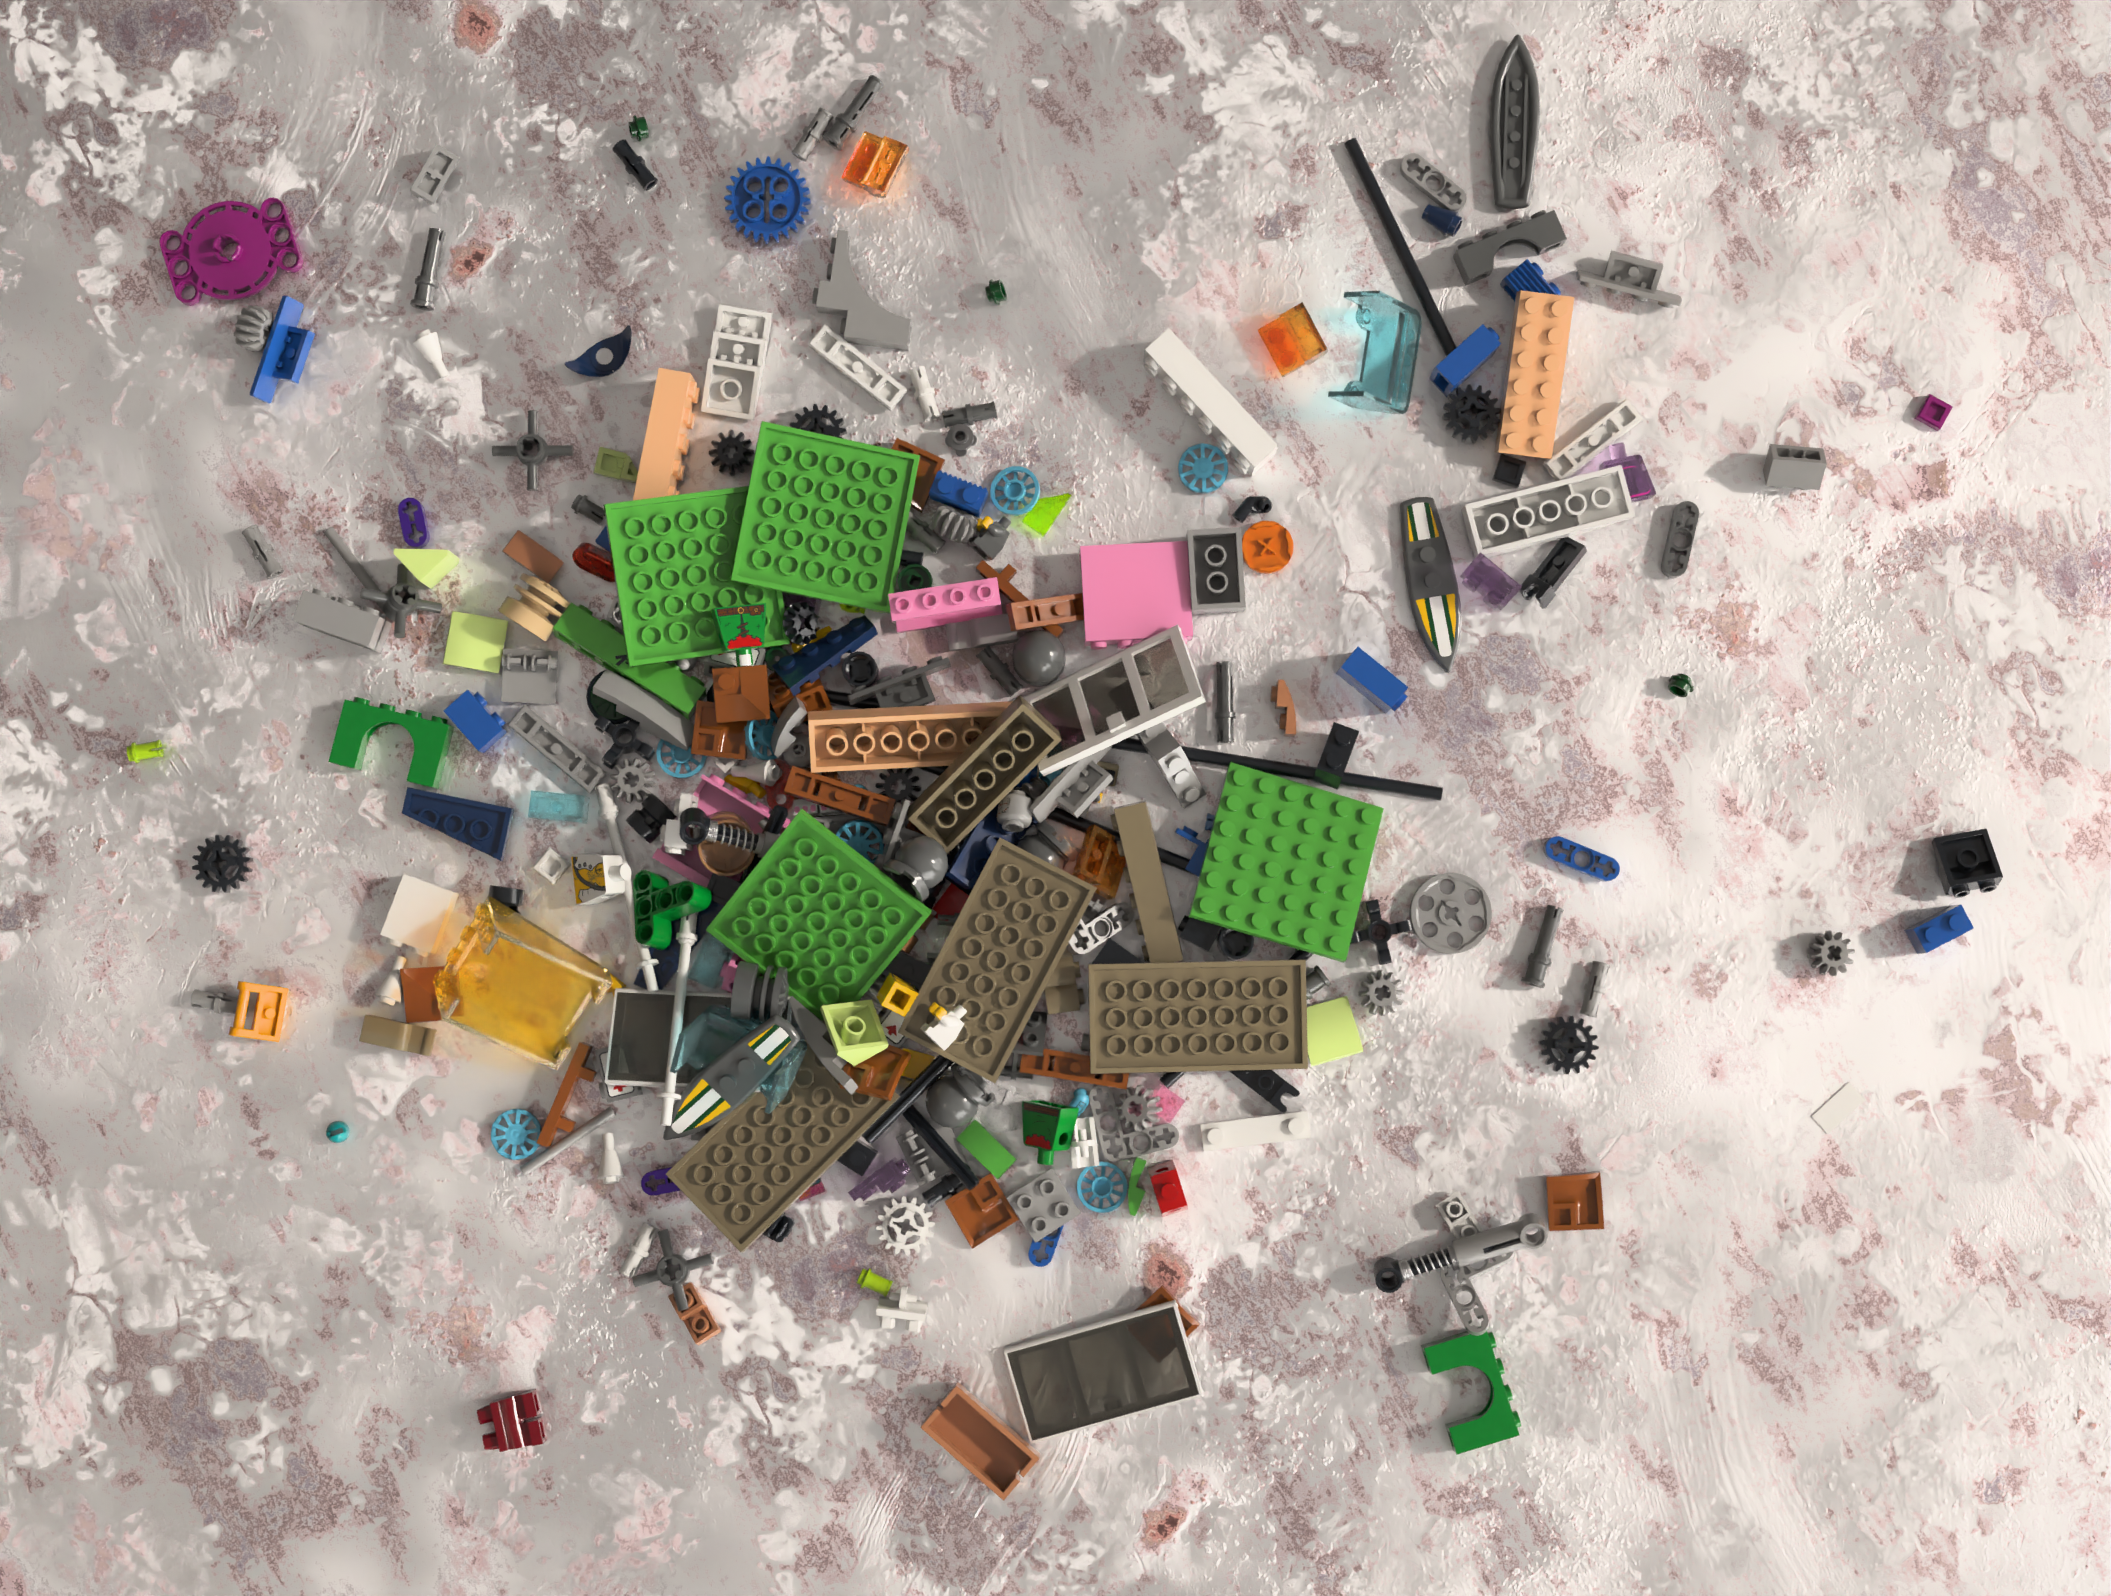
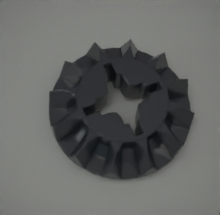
M807 602L792 603L787 607L783 615V630L788 639L798 645L810 644L811 640L817 638L816 632L820 629L817 622L820 617L815 614V607L809 606ZM800 618H805V628H800V625L802 623L800 621Z

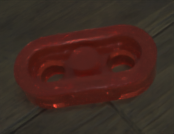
M590 543L579 544L572 554L574 563L579 568L603 580L615 582L611 553Z
M774 759L777 766L782 770V775L773 786L765 785L767 803L772 810L774 806L780 805L789 811L794 805L793 796L783 792L791 770L785 761ZM781 794L786 796L784 804L777 803V797Z

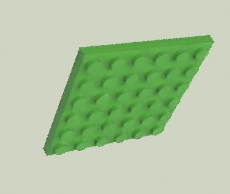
M762 421L730 581L889 614L891 610L888 594L894 593L920 455Z
M749 486L603 505L628 667L731 653L722 652L712 619L711 610L719 607L766 603L764 647L762 648L790 644L782 624L785 612L782 592L730 581Z
M1230 762L1188 917L1344 963L1347 959L1384 808Z
M801 809L707 927L706 931L746 962L759 964L762 975L765 974L769 965L774 967V978H776L779 967H786L789 983L788 995L793 996L806 1009L823 1021L824 1018L820 1010L821 1006L859 1001L928 918L932 910L805 810Z

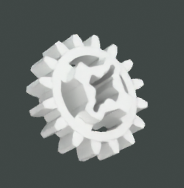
M902 1196L901 1203H898L894 1198L891 1200L893 1207L890 1208L887 1205L883 1207L886 1215L879 1214L877 1217L883 1221V1224L876 1226V1230H883L884 1233L879 1237V1240L887 1239L888 1243L885 1248L889 1249L893 1245L895 1247V1254L904 1249L906 1256H909L910 1249L912 1248L919 1253L920 1244L926 1247L929 1245V1242L925 1239L926 1236H934L929 1227L935 1226L936 1223L928 1219L933 1212H925L923 1210L926 1206L925 1202L920 1206L917 1205V1197H914L911 1202H907L906 1196ZM907 1207L905 1214L899 1217L891 1215L895 1210ZM916 1211L921 1215L924 1226L918 1224L915 1218ZM905 1219H909V1225L915 1229H908L905 1233L898 1222H904ZM888 1225L894 1228L897 1234L896 1240L890 1235ZM912 1235L921 1236L917 1241L905 1244L908 1237Z

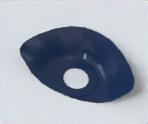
M627 325L621 333L596 343L576 360L565 362V366L576 373L589 377H605L616 373L624 364L629 353L632 336L630 325ZM602 348L611 350L613 354L612 361L606 365L600 364L596 359L597 352Z

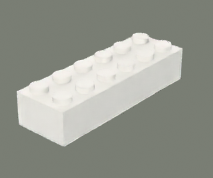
M1169 328L1145 349V370L1153 378L1156 375L1163 382L1161 386L1171 397L1175 395L1182 402L1179 404L1182 410L1188 416L1193 414L1199 420V428L1207 436L1212 434L1217 440V447L1225 455L1229 453L1236 460L1234 465L1242 474L1248 473L1252 477L1275 456L1278 448L1276 442Z

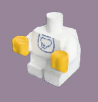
M933 1002L928 1011L935 1018L929 1025L925 1023L920 1029L939 1048L945 1051L961 1031L964 1023L960 1018L967 1011L960 1004L951 1011L948 1008L945 1010L942 1006Z

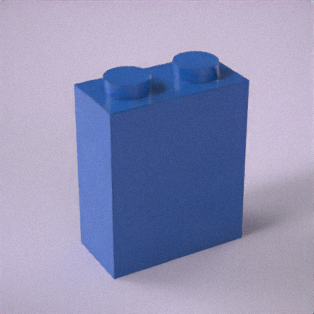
M1482 324L1434 368L1429 379L1446 398L1495 354L1501 345L1498 341L1500 339L1498 334L1491 327L1486 328Z
M1359 647L1353 651L1336 672L1338 676L1385 714L1390 709L1395 712L1408 697L1404 693L1408 686Z

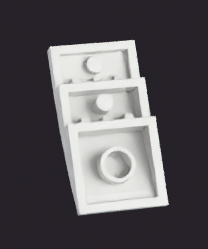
M719 304L716 329L713 331L711 353L707 363L701 412L754 420L773 313Z

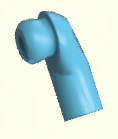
M1083 1088L1076 1089L1073 1092L1074 1098L1068 1105L1079 1108L1077 1117L1081 1116L1089 1104L1088 1092Z

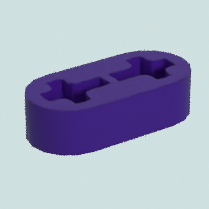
M403 499L398 506L403 538L412 548H424L430 540L425 509L417 499ZM410 504L418 508L413 513L414 521H412L409 514L405 513V510L409 509ZM413 526H416L417 531L423 534V536L419 537L418 543L410 539V536L414 535Z
M672 1167L650 1171L641 1180L642 1190L651 1196L680 1191L674 1182H670L669 1177L666 1175ZM651 1175H654L656 1180L665 1179L664 1184L657 1186V1191H654L653 1187L647 1186V1182L651 1180Z

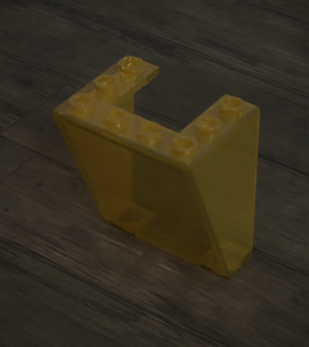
M487 896L484 903H480L477 906L470 926L466 925L464 927L459 944L456 948L453 947L450 950L446 965L443 970L439 969L433 979L442 1021L555 1070L559 1069L571 1050L567 1036L587 1004L593 998L594 1003L599 1005L613 983L607 968L490 896Z

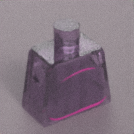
M1624 442L1608 446L1611 460L1604 461L1599 466V470L1622 465L1632 503L1654 497L1656 491L1642 456L1638 454L1627 457Z

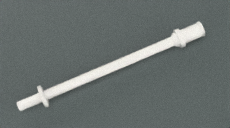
M611 783L594 787L600 807L598 815L606 820L613 853L622 857V864H627L616 820L620 809L615 804L610 787ZM630 877V879L624 880V897L635 937L634 895ZM635 937L641 961L635 964V968L643 970L648 993L658 991L653 966L659 964L657 959H651L648 946L638 943Z
M699 912L682 917L680 931L676 934V940H678L681 946L664 1092L657 1093L656 1098L663 1099L660 1125L671 1126L674 1100H681V1095L675 1093L690 953L691 946L698 939V935L695 933Z

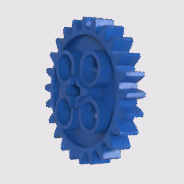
M767 156L765 164H762L759 158H756L755 166H752L747 161L746 171L738 167L739 178L735 176L730 177L734 186H726V190L732 195L724 196L725 202L730 203V205L725 207L727 213H733L729 220L731 223L737 222L736 230L739 232L745 228V238L753 234L756 243L760 237H763L766 244L769 243L770 237H774L775 241L779 243V235L782 234L786 239H789L788 231L790 229L798 233L796 223L805 224L801 215H809V210L804 206L811 204L810 198L804 197L810 194L809 188L803 187L806 184L805 178L797 179L800 175L799 170L796 169L791 172L792 166L790 162L782 167L781 158H778L775 164H772L769 156ZM771 178L769 193L772 200H769L770 217L769 222L765 223L766 179ZM754 182L762 184L761 188L756 192L748 190L750 184ZM779 183H786L788 185L784 192H776L775 187ZM758 208L761 212L756 218H750L747 216L749 210ZM778 209H785L787 211L786 216L780 219L775 218L774 213Z

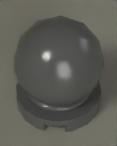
M1044 630L1029 631L1022 635L1014 645L1012 653L1014 670L1019 678L1028 685L1036 687L1050 685L1064 671L1066 662L1064 646L1059 638L1051 632Z
M1045 820L1042 823L1037 821L1034 824L1038 829L1037 834L1027 835L1016 844L1017 847L1062 870L1064 860L1068 858L1074 862L1079 855L1065 839L1060 842L1054 837L1057 832Z
M911 837L900 845L895 854V860H887L883 864L881 871L920 902H923L929 895L928 889L936 886L945 876L948 869L947 853L944 847L931 837Z
M954 1063L951 1065L953 1075H945L937 1079L928 1088L925 1098L926 1109L932 1120L948 1128L962 1127L969 1123L977 1113L978 1104L986 1107L995 1100L994 1093L991 1092L988 1095L984 1089L988 1084L982 1076Z

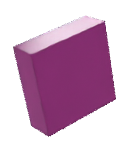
M1928 394L1914 419L1939 431L1953 406Z

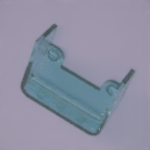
M1382 291L1344 292V298L1358 305L1356 322L1361 329L1367 331L1359 381H1350L1344 391H1329L1328 397L1352 408L1390 414L1406 413L1410 404L1422 327L1420 313L1418 310Z
M721 1005L709 1006L679 1034L670 1072L675 1074L686 1062L696 1069H704L716 1057L761 1025L762 1022L751 1018L750 1021L733 1019L730 1008ZM801 1038L784 1060L761 1083L760 1091L768 1099L765 1112L768 1114L786 1097L805 1057L807 1043Z

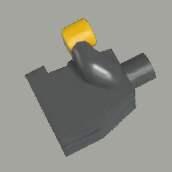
M985 516L983 520L981 518L977 519L978 524L976 528L980 534L977 537L971 538L967 544L986 561L993 560L998 555L1010 534L1006 529L1011 524V521L1005 516L999 522H993L989 516Z

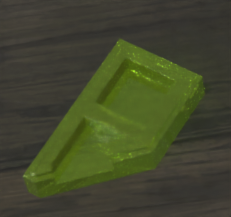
M1065 493L1063 495L1040 498L1032 510L1028 511L1022 523L1045 537L1072 495Z

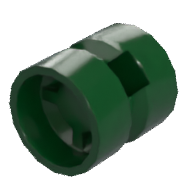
M908 565L902 569L898 576L900 592L934 587L932 575L922 565Z

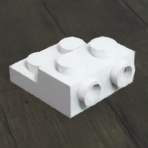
M681 793L680 799H676L674 815H678V820L667 819L666 825L661 827L660 840L664 841L666 853L685 855L686 850L693 851V845L687 844L681 839L679 824L680 815L684 810L691 807L698 808V797L692 794Z

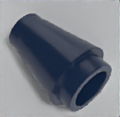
M1430 204L1426 206L1422 214V219L1426 220L1427 223L1446 237L1448 235L1454 237L1463 222V218L1458 216V212Z

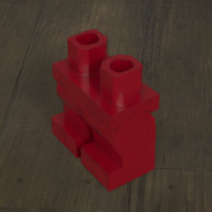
M536 1389L493 1400L490 1405L477 1410L480 1425L494 1422L495 1432L482 1435L485 1450L499 1449L500 1452L545 1443L547 1439L542 1416L529 1420L524 1419L538 1416L541 1413Z

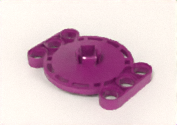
M274 197L264 200L260 210L252 205L238 201L214 203L203 208L190 220L185 227L183 235L177 231L168 230L161 235L159 240L175 295L178 300L187 306L198 304L203 293L209 297L224 301L247 299L259 293L270 283L278 267L291 274L298 272L303 265L302 254L288 210L282 201ZM273 204L280 205V214L277 217H269L267 213L268 208ZM225 207L224 211H219L212 215L210 214V212L216 209ZM233 207H242L248 209V211L244 213L233 210ZM205 216V219L202 222H200L194 230L193 227L196 225V223ZM280 229H286L289 233L287 240L284 242H277L275 239L276 232ZM189 234L192 235L190 241L188 240ZM171 237H178L180 240L179 247L175 250L167 248V241ZM236 243L238 246H236L235 252L231 255L233 260L223 257L224 248L229 244ZM295 254L296 263L291 267L284 266L283 258L285 255ZM181 261L186 262L188 266L187 271L182 275L176 274L174 271L175 265ZM187 286H192L195 288L194 297L188 300L182 297L183 289ZM220 291L223 293H228V295H218L214 292Z

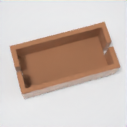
M959 1382L952 1387L942 1399L941 1404L934 1408L920 1427L1003 1501L1020 1482V1476L1017 1472L1020 1470L1019 1474L1024 1477L1040 1459V1453Z

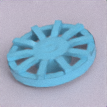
M1204 443L1193 445L1180 458L1178 465L1179 477L1184 486L1189 490L1200 494L1211 493L1220 488L1226 480L1228 474L1227 459L1216 446ZM1196 449L1201 450V458L1199 459L1193 452ZM1205 449L1212 450L1208 458H1205ZM1217 453L1221 459L1212 462V458ZM1188 454L1195 460L1194 463L1185 461ZM1223 463L1224 471L1214 469V466ZM1183 465L1193 467L1192 470L1183 473ZM1213 473L1222 475L1219 482L1212 476ZM1194 474V479L1189 483L1185 477ZM1198 479L1202 480V488L1194 487ZM1210 479L1215 486L1206 488V480Z
M1020 466L1008 467L999 472L992 481L990 488L993 504L999 511L1011 516H1018L1031 511L1040 497V484L1036 476L1030 470ZM1014 472V479L1008 480L1005 475ZM1018 472L1025 473L1021 481L1018 480ZM1031 477L1034 483L1024 486L1028 478ZM1001 478L1006 482L1004 487L997 485ZM1035 487V494L1026 492V490ZM995 491H1004V494L996 497ZM1024 497L1032 498L1031 502L1028 504ZM1007 498L1008 500L1003 507L1000 506L998 502ZM1021 501L1025 507L1018 510V502ZM1011 502H1014V510L1007 509Z
M770 711V719L767 724L765 719L760 720L761 725L757 720H748L747 725L744 727L745 744L751 751L752 756L764 761L778 758L774 755L770 745L775 728L772 723L773 721L776 723L778 721V717L773 711ZM767 746L772 753L770 756H767Z
M662 739L659 741L656 751L660 767L668 775L675 778H689L697 774L704 767L707 756L702 755L701 762H698L692 758L694 755L691 754L692 744L686 751ZM663 745L671 748V752L662 753ZM671 756L672 760L664 765L662 757ZM691 761L698 767L691 771L688 762ZM676 762L677 767L674 773L668 768ZM682 764L685 765L686 774H679Z
M852 820L846 822L838 829L836 836L863 855L873 865L876 857L872 860L867 852L869 851L877 855L883 854V835L874 824L865 820ZM856 825V833L852 834L848 827ZM860 826L869 828L865 834L860 833ZM843 831L848 835L849 840L840 837ZM873 831L877 838L870 840L868 836ZM879 843V850L871 848L870 845Z
M511 1109L499 1115L493 1123L491 1142L496 1151L503 1157L512 1160L524 1159L531 1156L539 1148L540 1144L536 1142L542 1127L539 1120L531 1112L524 1109ZM516 1113L515 1124L511 1122L509 1114ZM521 1114L529 1117L523 1124H520ZM503 1118L509 1125L508 1128L499 1124ZM533 1121L536 1128L528 1130L526 1126ZM497 1128L504 1131L505 1135L496 1136ZM537 1132L536 1141L528 1138V1134ZM506 1139L507 1142L500 1148L497 1140ZM525 1141L534 1145L530 1151H527L524 1145ZM510 1144H512L511 1155L504 1151ZM517 1145H520L524 1153L523 1155L516 1156Z
M1100 1161L1099 1166H1102L1101 1176L1098 1177L1093 1169L1097 1166L1086 1167L1079 1175L1077 1193L1081 1202L1088 1209L1098 1213H1106L1115 1210L1123 1203L1127 1195L1128 1186L1126 1177L1119 1167L1109 1162ZM1106 1166L1114 1169L1108 1177L1105 1176ZM1089 1170L1095 1178L1093 1181L1084 1177ZM1118 1173L1122 1180L1112 1182L1111 1179ZM1081 1182L1089 1183L1091 1187L1081 1190ZM1123 1184L1122 1193L1113 1189V1186ZM1093 1192V1195L1086 1201L1083 1193ZM1113 1193L1121 1198L1114 1203L1110 1194ZM1096 1197L1099 1198L1098 1208L1090 1205ZM1103 1198H1107L1111 1204L1110 1207L1103 1208Z

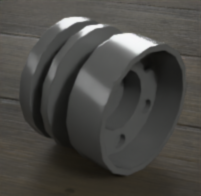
M740 961L732 990L731 1017L733 1019L750 1021L755 1009L759 1010V1020L762 1023L767 1020L769 1011H771L770 1018L774 1015L782 1017L786 1009L789 993L787 968L779 967L776 978H774V967L769 965L764 977H761L759 964Z

